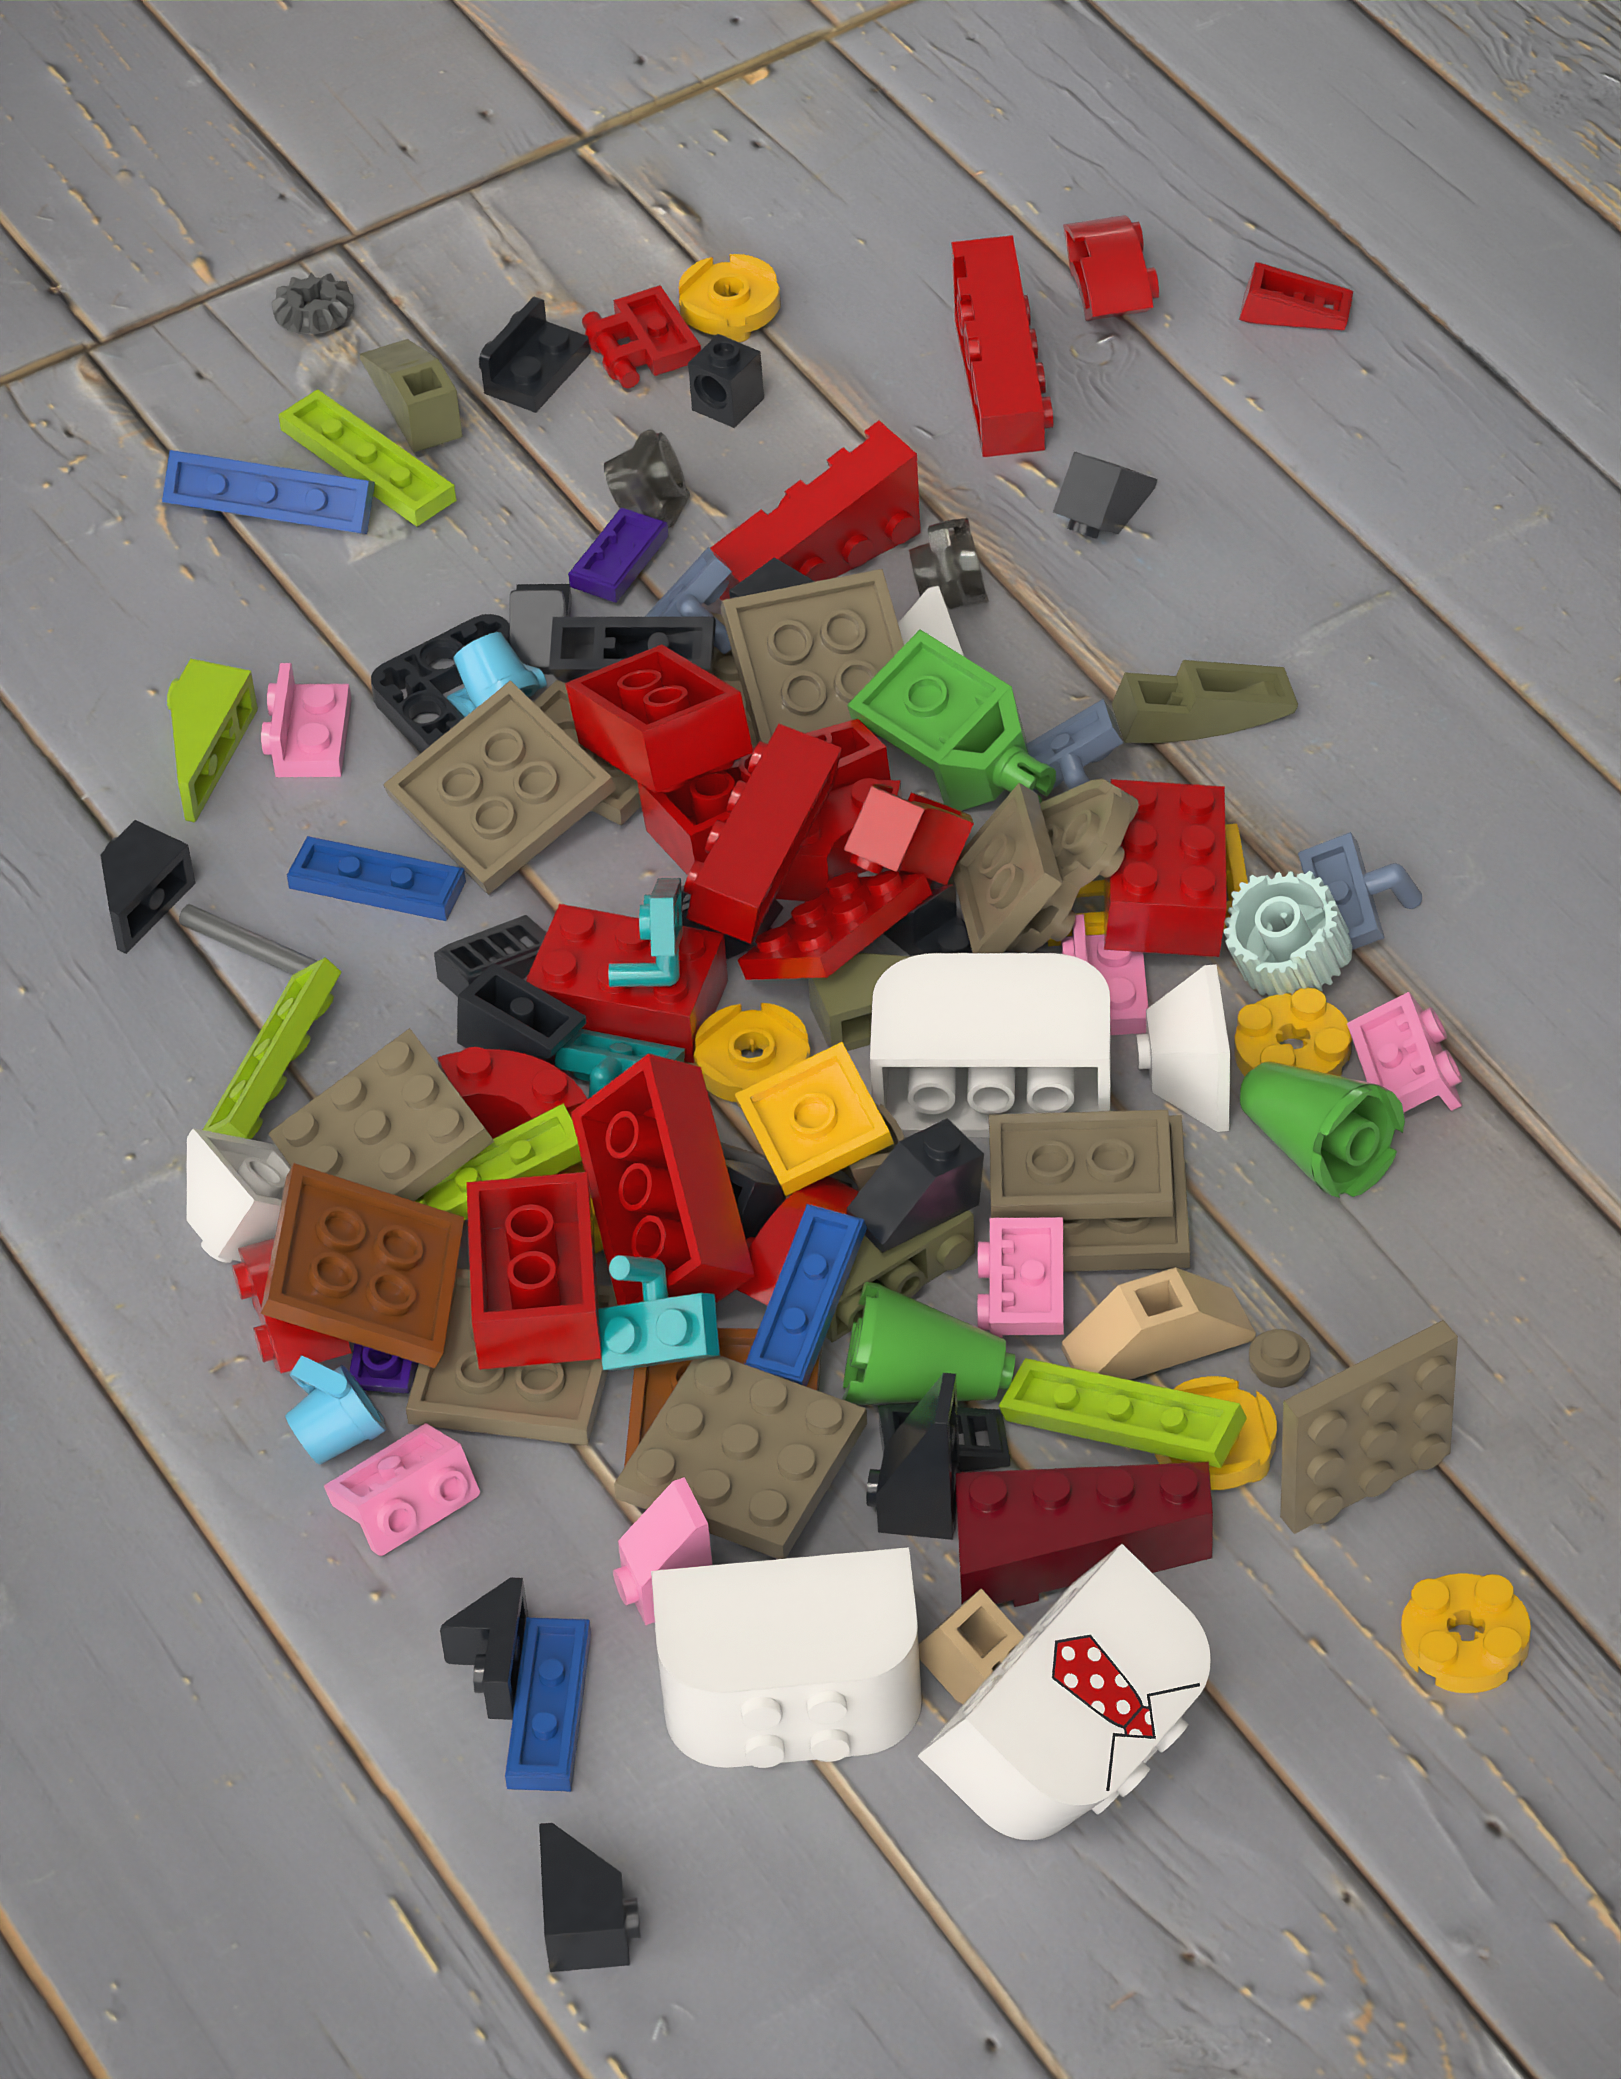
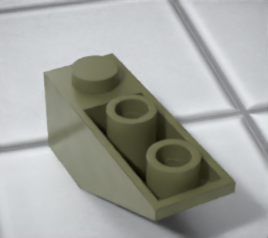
M409 339L360 353L361 362L413 452L435 447L463 437L457 390L438 358Z
M968 1210L884 1253L864 1235L826 1334L827 1338L833 1343L852 1331L853 1323L857 1322L858 1318H863L865 1306L858 1305L864 1283L880 1284L911 1298L923 1285L947 1270L957 1269L975 1253L974 1215Z

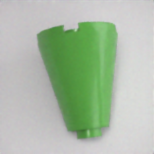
M1272 1061L1258 1065L1244 1077L1240 1088V1105L1243 1112L1324 1192L1339 1198V1194L1344 1193L1352 1197L1361 1195L1375 1185L1393 1163L1397 1151L1391 1148L1390 1144L1395 1129L1403 1133L1405 1118L1402 1103L1392 1091L1381 1085Z
M864 1283L858 1305L865 1306L863 1318H858V1321L853 1323L843 1380V1388L847 1389L842 1400L856 1405L919 1403L943 1373L956 1374L957 1401L994 1400L998 1389L1008 1390L1014 1372L1015 1354L1006 1352L1005 1339L880 1284Z

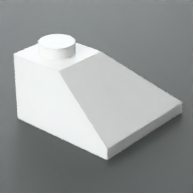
M1217 964L1204 965L1146 1009V1034H1136V1056L1138 1069H1149L1152 1093L1213 1130L1222 1132L1229 1131L1230 1048Z
M195 1128L187 1136V1222L203 1240L201 1242L202 1248L218 1261L224 1263H231L232 1260L241 1261L238 1248L275 1238L285 1181L291 1169V1166L275 1144Z

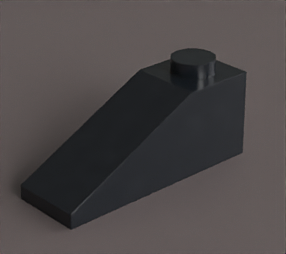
M714 616L553 617L549 670L556 679L567 683L662 644L705 671L713 673L716 619Z
M943 1373L885 1444L881 1469H870L866 1504L869 1507H877L878 1533L953 1540L957 1518L956 1473H961L956 1374Z

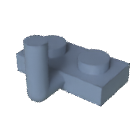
M708 547L645 617L713 616L702 604L704 603L709 606L723 594L729 584L726 578L732 571ZM715 618L714 646L723 654H726L731 650L726 627Z
M1102 699L1027 743L1030 756L1055 769L1056 781L1053 788L1057 787L1064 780L1070 790L1090 781L1083 768L1085 765L1103 760L1114 748L1124 742L1114 713L1105 700ZM1035 788L1033 789V791L1036 792L1037 794L1040 792V791L1036 790Z
M1351 832L1298 852L1303 873L1313 872L1315 878L1320 877L1324 885L1328 886L1348 927L1352 950L1385 938L1373 895L1391 889L1402 906L1407 909L1416 908L1422 902L1421 891L1400 864L1392 863L1366 873L1358 842Z

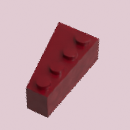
M1209 1462L956 1473L961 1605L980 1589L995 1604L1012 1601L1014 1607L1038 1602L1040 1593L1070 1586L1121 1544L1151 1573L1212 1558L1213 1508Z

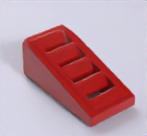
M1255 262L1244 293L1239 320L1265 325L1345 330L1354 291ZM1324 305H1333V309L1326 308V307H1323V306H1324Z

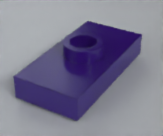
M621 507L568 573L571 588L617 603L669 537L667 522Z

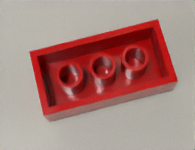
M648 1053L571 1112L584 1170L588 1172L590 1195L608 1268L611 1260L618 1255L658 1259L666 1268L668 1298L708 1293L715 1294L716 1304L753 1278L755 1273L702 1069L699 1066ZM611 1276L618 1306L644 1302L642 1282L616 1280Z

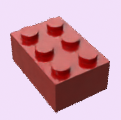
M662 644L565 683L578 743L655 793L675 791L683 787L688 779L705 772L723 771L730 768L735 760L753 753L741 692Z
M1111 779V784L1138 800V809L1134 818L1129 823L1120 845L1124 849L1123 861L1112 876L1104 877V950L1219 957L1227 910L1225 786Z
M559 903L526 981L586 1016V1025L581 1029L684 1048V1062L694 1064L697 1030L709 1016L716 1012L728 982L724 934L683 926V936L679 944L680 976L679 980L672 986L609 987V964L656 963V956H651V940L640 939L639 918Z
M588 1172L466 1182L471 1314L479 1370L602 1359L594 1222Z

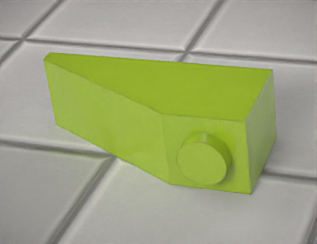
M190 658L180 678H175L170 684L167 694V706L171 710L177 779L185 821L196 822L254 718L258 707L251 670Z

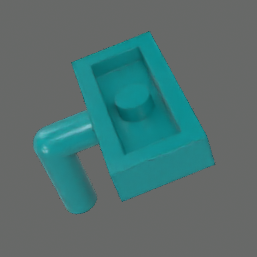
M658 878L652 893L644 895V905H640L639 910L640 939L651 940V956H656V963L609 964V987L672 986L679 980V944L683 936L681 878Z
M580 1029L556 1052L555 1067L573 1071L575 1077L590 1081L589 1099L648 1053L684 1062L685 1049Z
M623 1255L615 1256L611 1260L609 1271L614 1279L642 1282L644 1302L598 1309L603 1370L619 1371L720 1356L715 1294L697 1293L668 1298L666 1268L660 1260Z

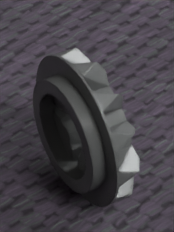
M311 272L308 278L301 280L291 277L289 286L278 287L276 289V299L272 301V308L275 320L283 328L299 334H319L333 330L346 322L353 312L354 300L346 281H335L332 273L317 278Z

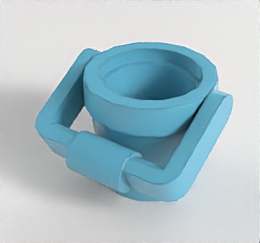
M495 632L469 643L455 654L453 660L465 688L447 696V700L466 717L510 680L528 698L534 695L537 690L546 687L547 681L539 668L521 662L501 632Z
M300 1356L289 1375L308 1396L291 1409L285 1417L297 1439L316 1463L321 1465L367 1439L373 1440L386 1431L387 1428L383 1415L376 1409L366 1392L346 1367L340 1365L336 1369L331 1370L307 1357Z

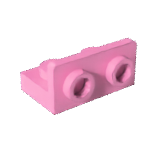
M280 663L277 683H269L267 690L269 716H272L271 722H263L261 732L262 751L264 755H272L275 777H341L351 707L349 684H295L292 664Z
M1084 914L1076 915L1072 927V936H1066L1061 940L1062 954L1074 956L1088 962L1105 978L1110 990L1111 1035L1146 1033L1148 998L1143 952L1104 950V934L1085 935Z
M1407 992L1347 1023L1367 1082L1381 1085L1392 1091L1402 1103L1403 1113L1437 1095L1441 1097L1451 1111L1462 1106L1455 1085L1462 1082L1463 1079L1451 1054L1447 1050H1442L1440 1042L1447 1039V1034L1441 1020L1432 1007L1423 1011L1411 993Z
M1063 1217L990 1218V1242H978V1278H990L989 1294H978V1328L990 1331V1333L1003 1338V1335H1064Z
M427 1423L324 1485L332 1506L361 1525L371 1550L379 1556L392 1551L471 1502L480 1494L479 1487L461 1444Z

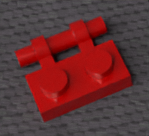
M661 285L613 300L614 315L602 318L598 312L592 311L582 318V325L586 330L585 335L589 337L591 349L601 353L603 356L602 364L609 377L613 380H618L621 386L627 389L637 385L640 380L636 367L647 364L653 375L657 376L687 366L688 362L701 351L700 343ZM627 337L632 341L623 345L618 343V340Z

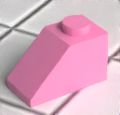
M685 1477L673 1481L619 1539L621 1567L613 1570V1576L623 1603L626 1606L635 1603L646 1626L655 1622L651 1571L712 1565L708 1522Z

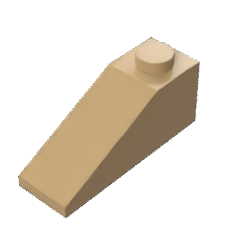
M980 1589L919 1643V1659L954 1699L964 1704L1024 1636L989 1596Z

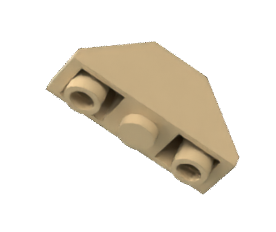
M1174 1267L1118 1285L1062 1341V1351L1071 1368L1131 1380L1251 1342L1256 1338V1332L1232 1288Z

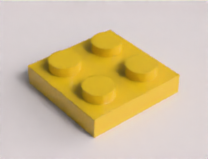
M843 1042L735 1093L738 1104L785 1196L894 1144L890 1131Z

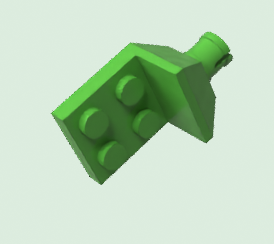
M921 629L847 705L852 719H859L869 730L932 769L935 773L944 804L962 811L992 802L1004 790L1012 792L1018 783L1032 791L1035 788L1046 797L1054 787L1056 781L1055 769L1046 763H1041L1028 753L1026 736L1012 686ZM1037 795L1039 803H1042V798Z

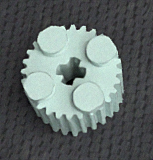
M1311 871L1306 874H1297V877L1294 876L1293 872H1288L1286 877H1282L1281 873L1278 872L1273 879H1270L1268 875L1258 878L1251 875L1248 884L1241 882L1239 884L1241 890L1231 893L1233 907L1228 909L1231 917L1225 918L1227 928L1224 929V934L1227 938L1225 940L1226 945L1244 980L1248 982L1253 990L1257 989L1262 996L1266 993L1268 996L1284 995L1285 993L1293 995L1298 989H1306L1307 987L1323 991L1322 985L1324 983L1331 985L1333 983L1331 977L1333 975L1339 976L1341 974L1339 968L1346 966L1352 959V944L1348 935L1349 930L1328 886L1324 885L1320 877L1315 878Z

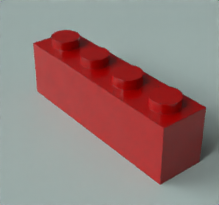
M778 723L768 744L762 741L758 742L748 766L747 772L751 774L747 783L741 780L737 781L728 801L726 812L730 813L726 823L720 820L715 822L706 843L705 852L709 854L705 862L695 860L688 873L683 889L684 893L691 895L687 919L747 943H752L834 785L842 750L841 747Z

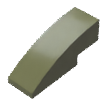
M1183 660L1176 676L1125 672L1111 705L1124 743H1166L1226 735L1263 725L1295 713L1298 702L1284 667Z

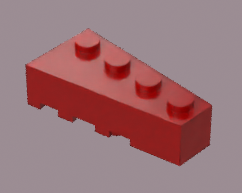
M1013 235L951 242L954 323L982 457L1044 451L1045 429L1053 428L1054 424L1050 396H1041V394L1046 393L1044 367L1042 362H1035L1038 359L1037 336L1035 328H1029L1031 325L1028 296L1023 294Z
M878 420L864 431L868 439L851 452L842 447L829 457L827 463L830 468L807 485L800 479L784 491L785 496L776 509L769 514L762 509L710 547L732 571L726 578L729 584L719 599L721 601L730 599V589L774 557L817 582L837 578L920 534L917 453Z
M859 719L805 733L842 748L835 782L831 791L854 784L864 778L891 780L886 746ZM753 753L739 758L728 769L718 772H705L688 779L683 787L671 792L655 793L637 781L646 831L687 875L695 860L705 862L709 854L705 852L709 834L717 820L726 823L730 813L726 812L734 786L738 780L747 783L751 776L747 771Z

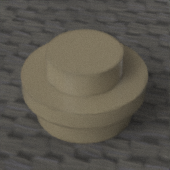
M1273 1329L1265 1331L1252 1341L1249 1348L1250 1367L1260 1381L1271 1387L1283 1388L1295 1384L1301 1379L1310 1365L1311 1352L1308 1343L1302 1336L1290 1330Z

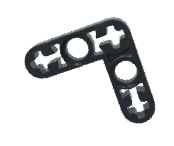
M482 614L473 617L392 658L373 671L371 686L374 703L420 753L465 718L443 695L463 684L456 665L454 664L445 669H435L429 666L430 663L438 659L448 658L453 660L455 654L463 647L490 633L501 632L510 645V624L503 617L494 614ZM406 688L407 697L404 699L401 690ZM423 712H433L439 715L437 719L429 723H418L412 720L417 714Z

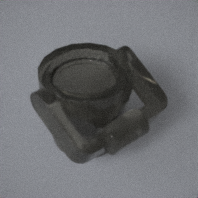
M651 429L644 431L639 435L633 448L604 463L605 478L619 508L622 507L630 510L639 507L643 515L667 522L668 528H672L690 498V492L686 487L677 455L671 443L662 432L656 433ZM666 500V502L664 503V505H663V507H662V504L660 503V501Z
M969 519L946 520L930 525L928 527L929 542L909 549L920 597L928 588L939 586L945 604L949 609H959L988 603L989 599L986 594Z

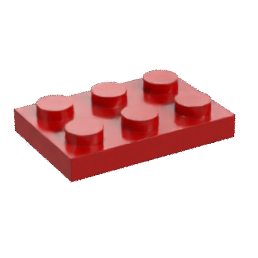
M889 870L875 876L859 877L856 872H848L834 877L827 882V890L814 900L796 906L791 911L792 918L780 927L770 929L755 939L756 946L738 959L745 980L828 978L932 895L925 874L900 875L899 872Z

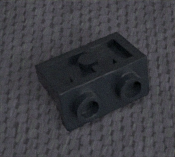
M535 296L532 297L520 311L512 315L504 329L492 341L485 344L480 353L479 368L482 373L484 394L537 413L591 353L589 337L546 321L544 300Z

